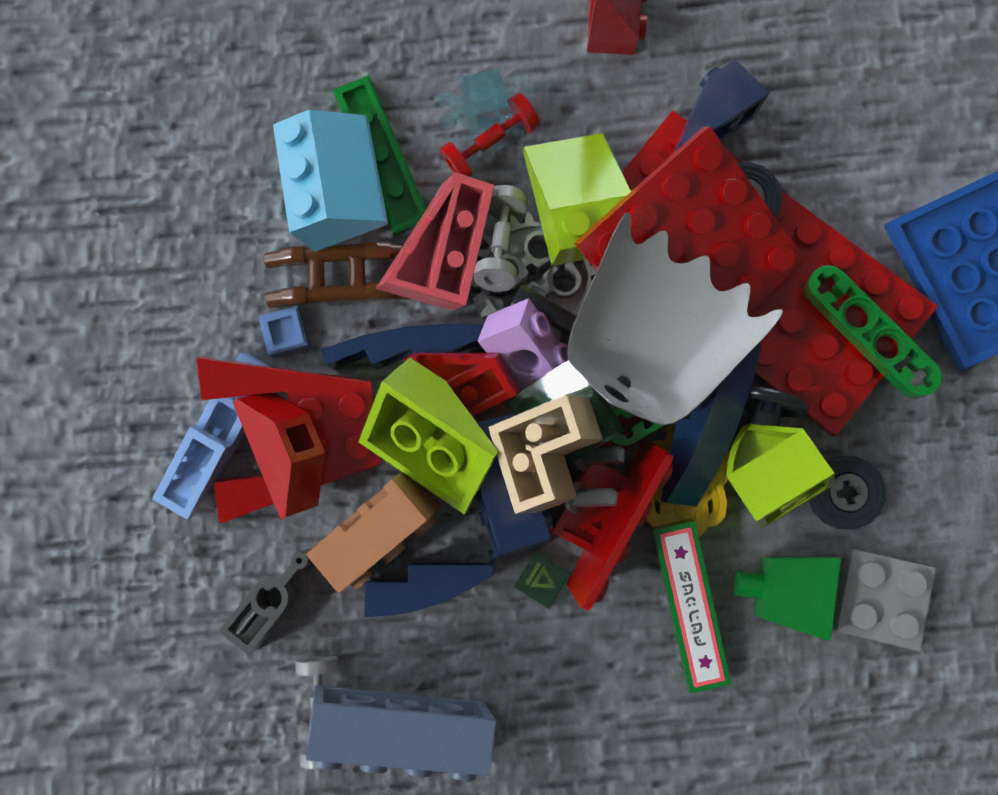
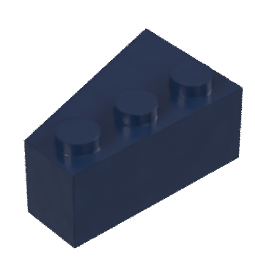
M509 414L477 424L493 444L488 427L511 418L513 415ZM496 456L477 492V498L482 511L478 513L481 525L487 528L493 548L488 550L491 563L539 549L551 539L549 532L553 531V521L549 509L534 513H514L498 457Z

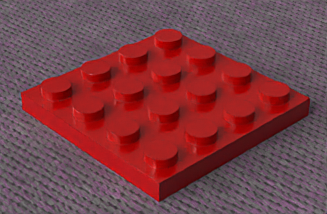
M710 126L702 127L574 242L597 271L618 223L623 215L629 212L632 220L631 236L635 244L643 243L660 231H666L670 260L674 263L682 264L701 256H708L710 259L711 283L718 291H727L741 284L748 283L750 285L748 314L807 261Z

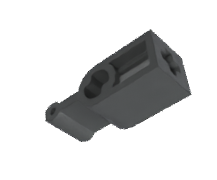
M310 549L301 550L293 554L291 565L282 576H275L257 583L220 628L219 631L246 654L250 655L258 650L293 607L297 599V590L293 582L306 567L313 565L306 555ZM278 588L282 595V601L271 605L267 600V590Z

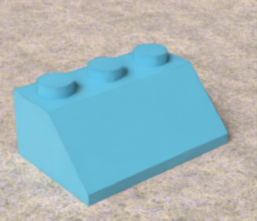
M307 110L273 124L289 233L316 252L388 225L369 119L365 115Z

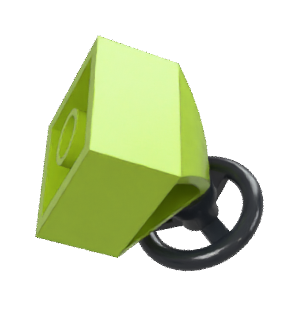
M752 385L744 409L749 411L745 414L744 426L739 430L730 450L726 476L762 530L834 486L835 473L803 428L779 426L781 417L798 418L805 416L809 412L808 403L802 398L784 391Z

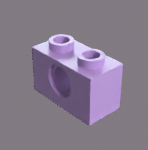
M529 298L487 315L478 342L486 353L500 354L520 390L518 394L523 401L566 386L571 370L567 355L568 346L560 342L550 328L547 317L537 310Z

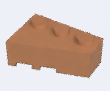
M402 472L385 484L381 491L361 505L354 514L337 526L306 555L338 594L349 585L357 590L375 574L370 567L381 558L386 564L389 563L406 548L402 543L405 538L413 532L417 537H420L438 521L433 514L442 505L428 489Z

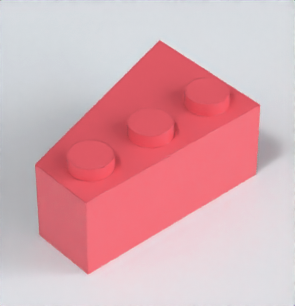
M456 172L441 185L376 289L452 311L466 306L494 185Z

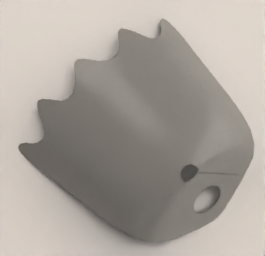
M628 212L623 215L618 223L580 308L568 342L567 355L570 365L609 403L626 412L660 425L673 424L687 416L715 390L770 332L782 316L783 311L778 309L760 317H750L747 312L750 285L748 283L741 284L727 291L715 289L710 279V259L708 256L698 257L688 263H674L668 256V235L666 231H660L643 243L635 244L631 236V215ZM620 376L629 378L631 381L630 388L618 382L617 378ZM604 386L612 387L622 393L627 398L628 403L611 396Z

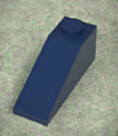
M737 60L732 61L721 69L714 67L700 82L702 90L691 109L674 152L702 127L710 126L720 141L754 119L770 92Z

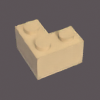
M569 394L488 427L493 444L498 450V461L515 514L541 512L576 499L577 495L564 455L603 440L590 399Z

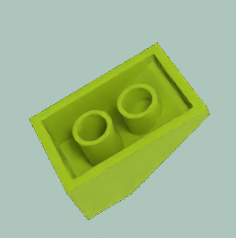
M603 133L524 147L523 153L551 266L585 260V256L574 242L631 192Z
M412 358L406 360L382 381L359 439L360 444L463 514L469 510L498 454V450L448 383Z

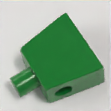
M823 555L762 556L759 573L741 570L736 572L734 595L754 598V615L762 619L831 641L841 559Z

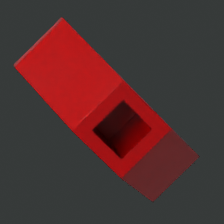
M275 393L251 395L234 400L232 403L280 519L317 507L319 505L325 451L310 415Z

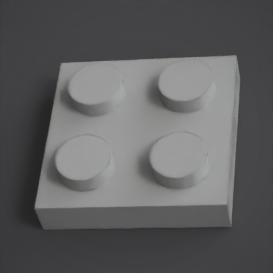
M847 548L832 630L920 651L936 568Z

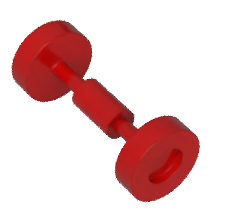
M517 92L507 100L513 114L511 118L501 125L495 123L474 138L475 144L462 153L450 141L439 148L441 156L453 174L456 172L471 177L473 174L466 159L479 150L485 152L506 137L505 131L515 124L519 123L529 134L541 126L535 109L523 94Z

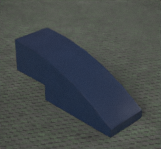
M411 563L408 565V579H370L365 582V617L393 616L422 610L448 601L494 574V563Z

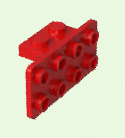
M647 439L641 444L625 474L606 464L591 465L588 471L580 472L575 480L582 482L585 489H614L618 495L616 506L583 507L580 513H569L565 506H561L553 521V531H551L553 534L584 549L568 577L567 587L578 606L586 611H589L595 602L599 603L604 598L609 587L608 577L616 564L620 565L625 560L630 549L629 539L636 526H642L645 523L652 508L650 503L657 488H662L672 474L673 465L671 463L673 455Z

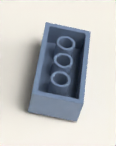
M315 685L307 736L306 761H314V766L328 770L340 769L342 764L360 765V770L368 773H385L387 768L405 769L406 774L414 777H430L432 771L450 773L449 776L456 780L474 781L476 780V775L489 776L496 720L483 701Z

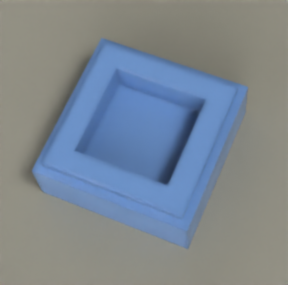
M298 306L258 316L268 356L275 357L310 347L301 309Z

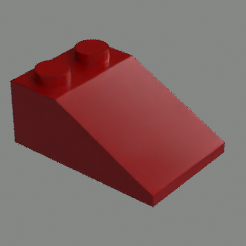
M590 0L587 52L634 55L638 40H645L647 15H640L641 2H647V0Z

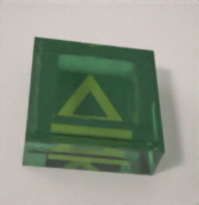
M535 550L514 587L550 609L571 572Z

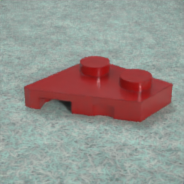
M413 353L404 359L406 361L412 358L445 380L472 417L516 396L520 391L499 353Z

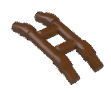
M365 242V244L332 245L316 252L309 247L293 246L281 248L278 251L266 252L264 254V263L267 268L307 265L308 263L309 287L297 286L267 292L265 295L266 305L269 308L321 302L410 300L406 297L376 289L379 282H367L366 284L365 260H394L404 244ZM349 261L350 285L325 286L324 262Z

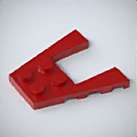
M205 356L196 358L201 400L287 391L288 402L310 415L324 448L325 460L321 486L381 464V457L359 443L360 436L374 403L372 380L326 373L296 371L295 369L283 367L275 368L253 365L252 363L211 359ZM262 474L220 478L214 481L219 523H224L274 504Z

